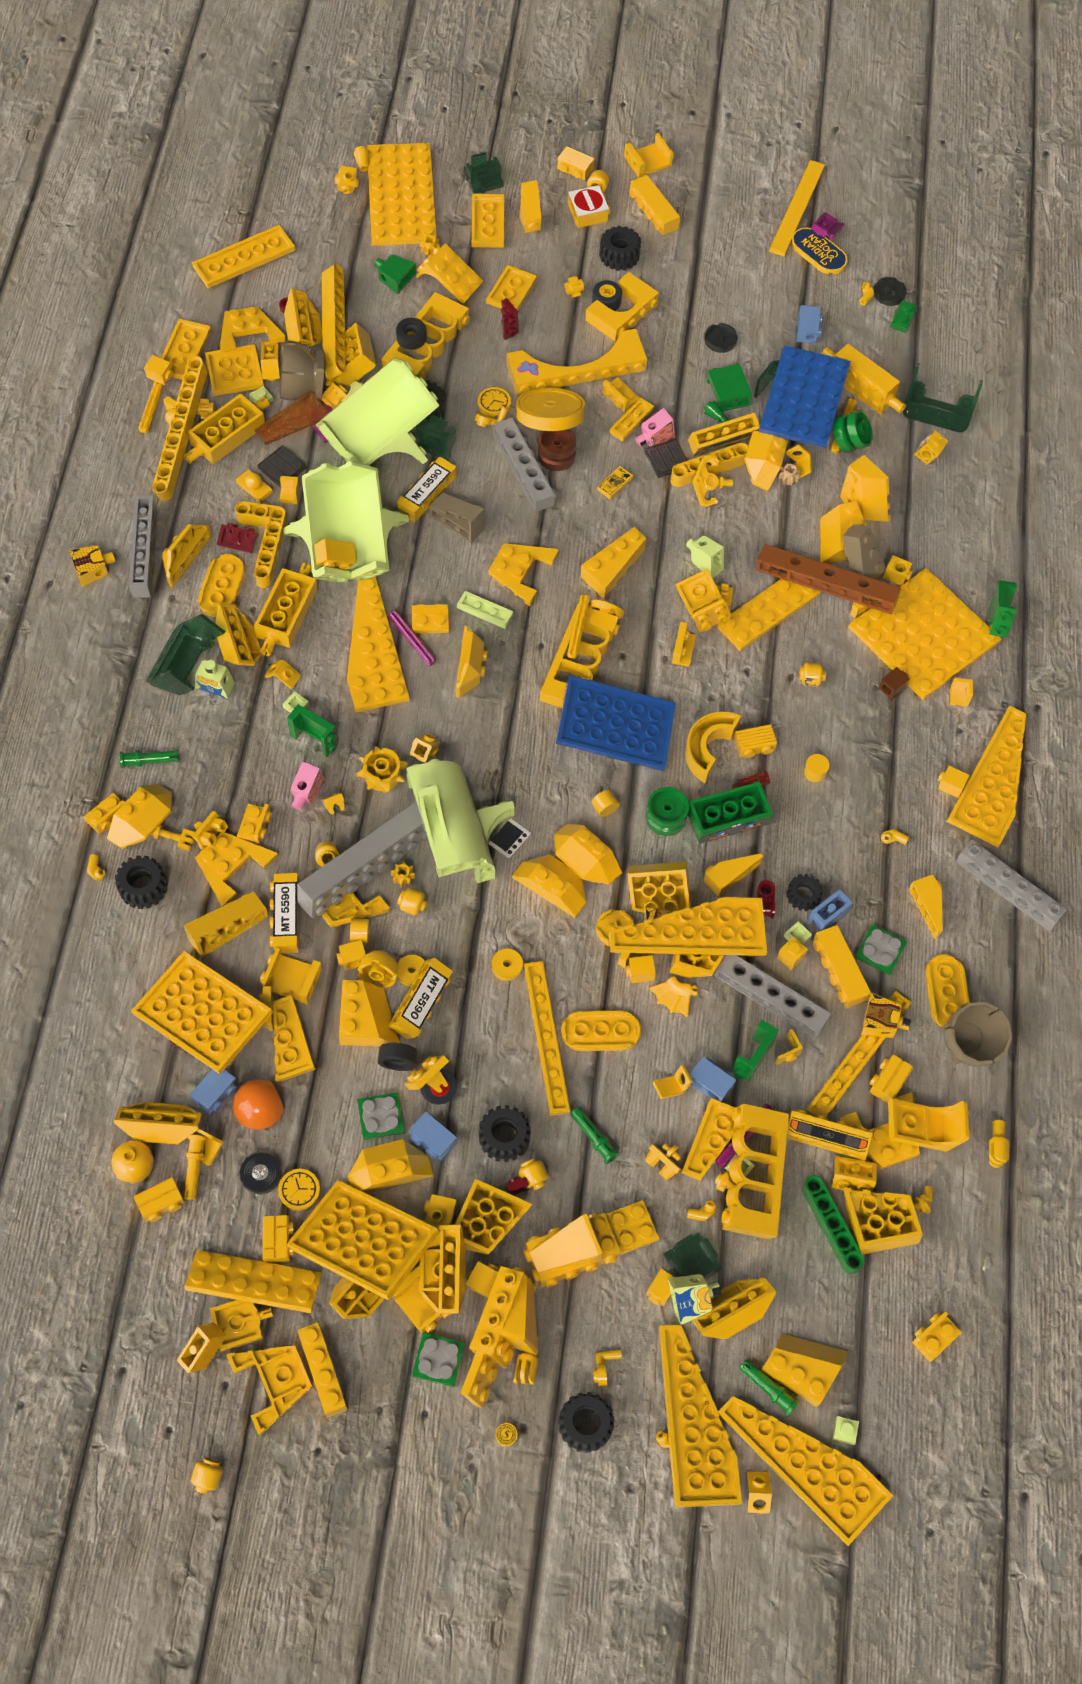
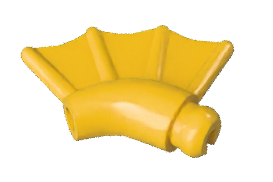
M675 976L668 979L667 982L650 987V991L656 994L658 1004L665 1005L670 1010V1013H681L686 1017L689 1015L691 995H698V987L696 985L691 986V984L681 983Z

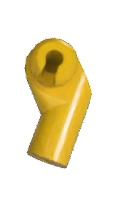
M870 282L862 284L863 296L859 299V302L863 306L874 296Z
M895 829L886 831L881 835L882 842L886 844L898 841L906 845L909 836Z
M92 854L89 857L87 872L93 879L103 880L106 872L98 867L99 856Z
M708 1200L699 1210L688 1208L687 1218L707 1221L715 1214L717 1210L716 1203Z

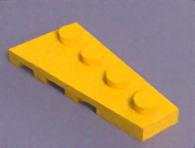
M289 995L273 1001L275 1081L280 1083L313 1071L315 1066L293 996Z
M710 1098L681 1174L699 1181L703 1179L734 1133L738 1130L733 1128L732 1114L735 1107Z

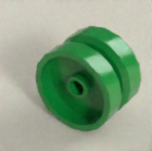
M852 411L849 414H843L834 419V437L838 447L844 453L855 451L857 448L869 447L872 444L873 431L869 418L864 411Z
M671 787L659 788L654 791L649 797L645 815L649 828L658 835L663 836L679 833L684 828L689 811L687 797L683 792Z

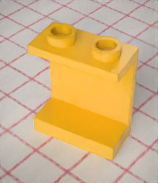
M656 133L655 143L635 150L631 142L625 144L624 157L639 178L672 166L674 153L667 146L665 139L659 133Z
M276 948L274 954L271 953L269 956L267 971H263L260 982L262 987L271 986L274 994L283 997L292 995L295 1001L308 1005L322 972L321 962L313 960L312 965L283 956L281 950Z
M419 1265L408 1274L392 1298L420 1333L423 1334L426 1331L427 1333L433 1331L438 1326L437 1322L441 1318L447 1319L452 1314H437L433 1307L419 1293Z

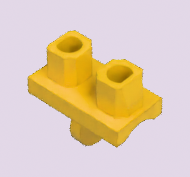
M212 811L203 823L197 821L194 824L197 831L192 837L198 842L200 849L214 846L217 842L216 834L218 832H225L228 825L225 820L219 817L217 812Z
M665 1143L662 1147L667 1152L665 1154L660 1148L652 1144L648 1148L650 1152L647 1154L645 1161L651 1167H654L661 1160L665 1166L659 1174L665 1180L671 1179L675 1174H680L683 1169L671 1159L673 1157L676 1161L680 1160L681 1156L677 1153L679 1146L675 1144L671 1148Z

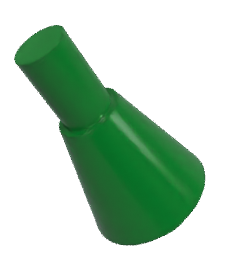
M710 401L704 407L705 415L721 423L729 421L716 401Z

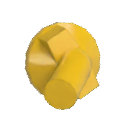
M727 1171L724 1174L720 1173L715 1180V1184H717L716 1189L722 1192L726 1189L729 1190L731 1186L735 1185Z
M926 1186L924 1194L914 1198V1206L921 1214H929L931 1212V1203L933 1201V1188L931 1186Z

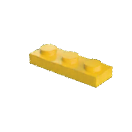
M640 397L610 428L609 433L623 442L654 411V405Z

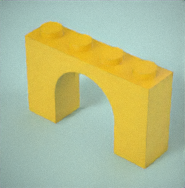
M630 272L618 281V285L622 289V296L634 305L632 309L624 312L613 311L598 300L586 308L585 321L614 341L618 339L620 331L633 328L641 318H644L651 309H655L659 303V292Z

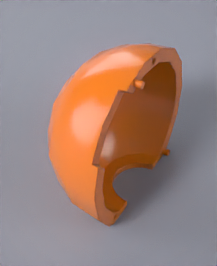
M257 1078L247 1081L238 1088L233 1097L232 1109L234 1117L241 1125L248 1129L261 1130L271 1127L279 1121L284 1113L283 1104L273 1083L266 1079Z

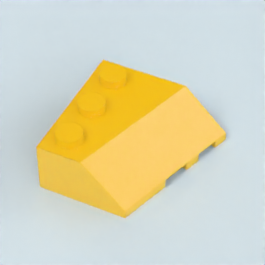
M857 501L839 504L820 518V562L831 564L848 560V557H845L843 535L853 524L866 526Z

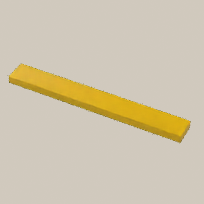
M812 160L809 161L769 252L785 257L793 234L799 226L825 164Z
M544 962L524 963L550 1116L570 1113Z
M897 991L889 998V1000L902 1006L900 1016L905 1013L912 1003ZM862 1035L808 1106L806 1112L813 1117H816V1115L827 1117L886 1037Z

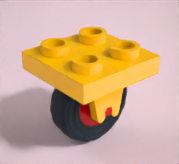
M444 1055L427 1057L421 1063L422 1067L418 1071H412L407 1076L408 1081L404 1083L409 1090L420 1089L424 1099L435 1105L449 1102L454 1097L457 1089L456 1079L453 1074L447 1069H443L449 1062Z

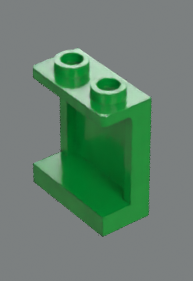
M740 364L708 370L706 381L708 384L711 383L717 398V404L722 412L751 405L752 392Z
M998 581L989 608V635L1008 637L1017 611L1016 607L1011 606L1017 583Z
M299 704L288 715L287 721L291 737L297 739L302 732H305L322 743L323 755L325 757L335 752L338 743L336 729L333 724Z
M761 1020L752 1039L760 1044L752 1058L747 1060L741 1055H738L732 1071L741 1080L750 1081L774 1044L779 1032L777 1028L764 1020Z

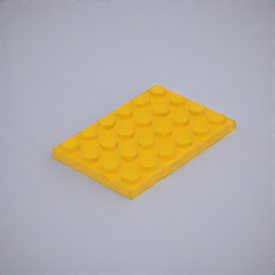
M185 951L131 1010L133 1015L220 1075L273 1014L271 1008Z
M337 1180L289 1240L287 1246L292 1251L389 1301L437 1237L439 1231L436 1227Z

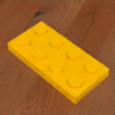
M472 194L471 247L504 248V194Z
M178 319L161 357L171 363L173 369L172 378L183 380L188 360L193 356L200 357L212 331L211 326Z

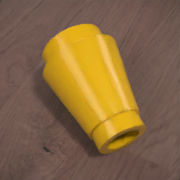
M359 146L355 148L354 157L360 171L366 172L369 167V150L365 146Z

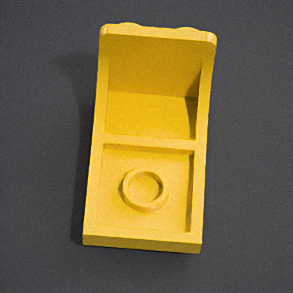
M446 243L442 247L439 245L419 266L417 269L419 273L415 276L417 279L422 274H429L435 277L462 304L483 282Z
M708 569L675 584L699 633L708 631L712 626L724 623L732 617L728 604L722 598Z
M893 1098L888 1101L890 1140L947 1152L969 1139V1110L965 1101L948 1107H929Z

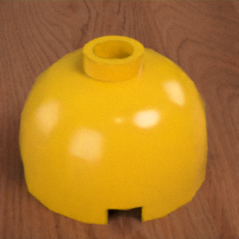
M371 951L360 961L358 976L362 981L373 985L374 983L383 985L382 988H388L395 984L398 964L396 959L386 951Z
M129 1140L120 1144L113 1152L111 1160L113 1172L119 1180L132 1184L142 1182L149 1177L155 1162L149 1147L136 1140Z

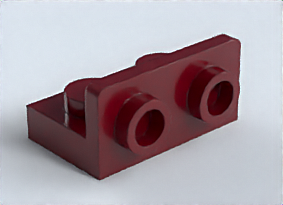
M508 298L501 301V323L505 340L519 333L518 311Z
M221 524L217 545L252 554L255 540L259 538V534L251 527L245 526L244 529L238 528L237 524Z

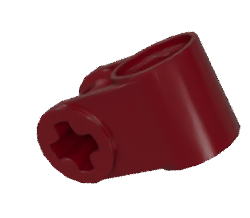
M763 880L758 885L756 898H762L764 916L774 919L776 907L775 885L769 880ZM767 889L770 893L764 894L761 890Z

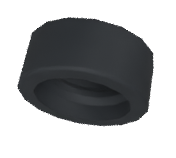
M392 1042L382 1044L379 1047L378 1064L380 1066L395 1071H408L416 1067L417 1049L413 1046Z

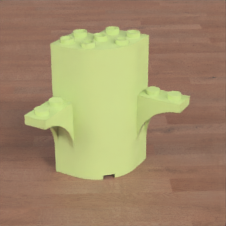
M394 358L364 384L356 381L351 383L350 391L343 401L316 424L320 432L346 462L356 461L359 464L370 465L380 456L391 452L410 454L421 464L428 461L425 456L427 453L421 446L418 447L416 445V438L409 431L439 407V404L436 402L438 398L432 391L429 392L426 387L428 385L422 378L411 373L413 369L407 362Z
M348 461L341 467L324 463L317 469L310 470L309 473L303 475L302 482L306 516L302 517L299 521L291 522L290 525L283 528V532L287 536L302 537L306 542L311 556L313 578L328 582H348V580L353 579L358 581L373 578L390 571L387 553L388 534L392 527H399L409 522L408 515L402 514L400 511H389L387 508H382L378 468L371 467L369 464H359L356 461ZM323 539L352 542L355 544L357 564L351 566L348 570L317 565L314 544Z
M433 759L428 763L413 764L406 768L408 786L410 789H413L436 863L438 878L474 868L477 883L495 879V867L488 849V840L498 824L509 817L515 816L513 801H503L491 807L484 806L476 810L463 769L455 762Z

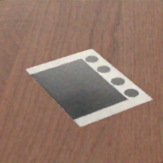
M510 818L488 844L507 858H510L529 837L531 832Z

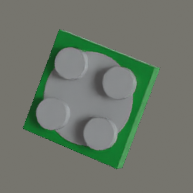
M872 924L854 958L890 976L907 941Z
M398 1092L357 1099L363 1140L404 1133Z
M423 1333L412 1377L454 1387L465 1343Z

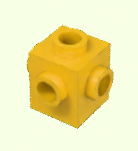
M340 166L338 174L335 176L337 191L344 194H353L354 189L358 187L359 178H356L357 168Z
M423 734L414 739L410 755L426 763L438 756L441 742L436 740L431 734Z

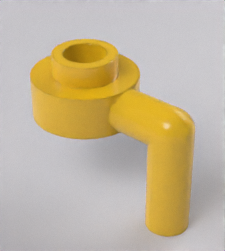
M501 407L498 419L477 412L474 420L477 421V425L482 427L493 425L505 420L508 408Z
M621 1350L596 1353L597 1369H593L594 1383H598L599 1387L607 1386L605 1360L622 1359Z

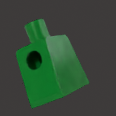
M390 255L385 261L378 258L374 264L378 268L379 280L397 294L416 275L415 262L396 255Z

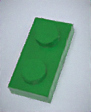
M902 300L890 328L906 333L917 305Z

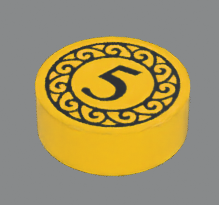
M503 1423L498 1426L495 1437L501 1446L509 1447L516 1442L518 1434L514 1425Z

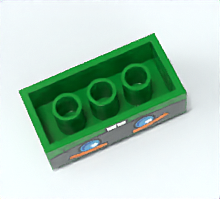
M760 782L688 801V818L699 844L769 825L773 816Z

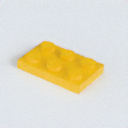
M507 265L486 298V303L501 309V301L508 298L517 311H519L536 283L537 276Z

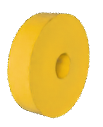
M512 949L499 950L491 961L492 972L500 980H514L522 972V957ZM504 963H510L511 965L509 967H505Z
M417 955L402 957L397 963V979L399 982L407 987H411L425 963L424 959ZM415 969V972L409 973L408 970Z

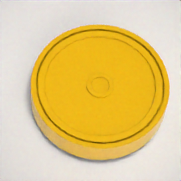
M534 389L521 394L517 398L516 417L520 423L533 429L542 431L566 430L576 427L583 422L585 418V401L579 394L566 389Z

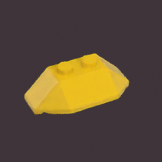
M291 288L284 312L288 340L312 347L323 342L320 314L308 299L307 293Z
M759 430L752 432L744 460L753 485L765 491L769 490L781 468L788 444L787 439L760 433Z
M188 524L173 538L170 546L163 551L162 559L170 587L173 588L212 537L209 525Z
M219 603L215 634L224 661L236 665L254 666L263 654L260 653L261 648L256 638L253 624L238 610L239 608L235 604Z
M467 625L464 626L456 683V697L458 698L480 684L481 677L485 676L483 661H487V650H484V642Z
M159 784L139 787L114 814L107 839L121 849L147 840L156 828L171 814L172 792Z
M567 823L554 834L555 855L583 880L610 885L622 874L612 850L584 825Z
M550 854L523 861L512 875L513 879L574 918L577 917L586 905L582 878L566 864Z
M143 1102L132 1104L128 1107H119L114 1123L136 1141L179 1144L198 1130L202 1113L196 1112L186 1105Z
M404 1139L362 1149L347 1177L350 1186L367 1194L433 1177L429 1156Z
M439 1225L437 1228L439 1234L420 1258L419 1293L433 1307L437 1314H460L465 1296L466 1247L462 1226Z
M342 1277L334 1286L329 1304L343 1319L370 1317L385 1298Z
M765 1277L758 1280H738L722 1289L721 1295L711 1297L712 1310L693 1319L692 1322L703 1336L728 1339L763 1318L776 1295V1290Z

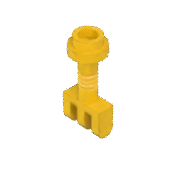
M160 824L151 836H154V839L157 840L161 836L178 841V849L191 851L192 847L185 843L193 844L194 840L187 836L192 837L195 832L183 828L182 834L164 830L163 825Z

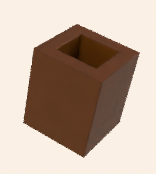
M896 667L881 680L878 689L890 700H893L907 688L910 678L904 671Z

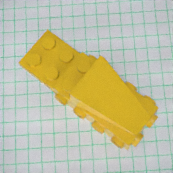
M641 1200L607 1214L602 1213L599 1215V1212L589 1216L584 1214L575 1221L570 1222L563 1229H560V1227L551 1229L547 1235L542 1237L535 1235L528 1239L529 1242H526V1250H523L526 1261L532 1264L533 1270H531L535 1283L539 1282L540 1288L545 1286L549 1288L557 1285L558 1281L563 1279H573L581 1272L594 1271L599 1265L604 1263L606 1265L612 1264L623 1254L659 1241V1237L645 1203Z
M500 1267L469 1347L475 1353L461 1394L474 1406L483 1408L484 1403L489 1399L490 1387L497 1378L498 1367L506 1369L508 1363L513 1358L514 1348L534 1355L538 1353L534 1298L537 1287L531 1282V1278L525 1275V1271L518 1267H513L512 1269Z

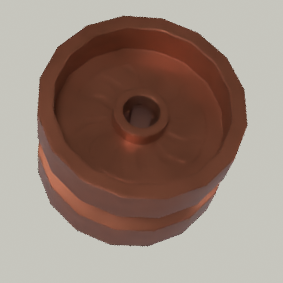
M569 429L542 431L538 437V461L540 464L552 471H562L573 465L576 455V437L574 433Z

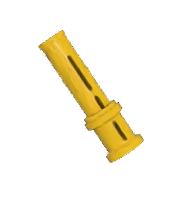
M190 1135L188 1137L190 1140L189 1151L186 1153L188 1168L183 1199L197 1200L200 1165L205 1157L203 1148L207 1137Z

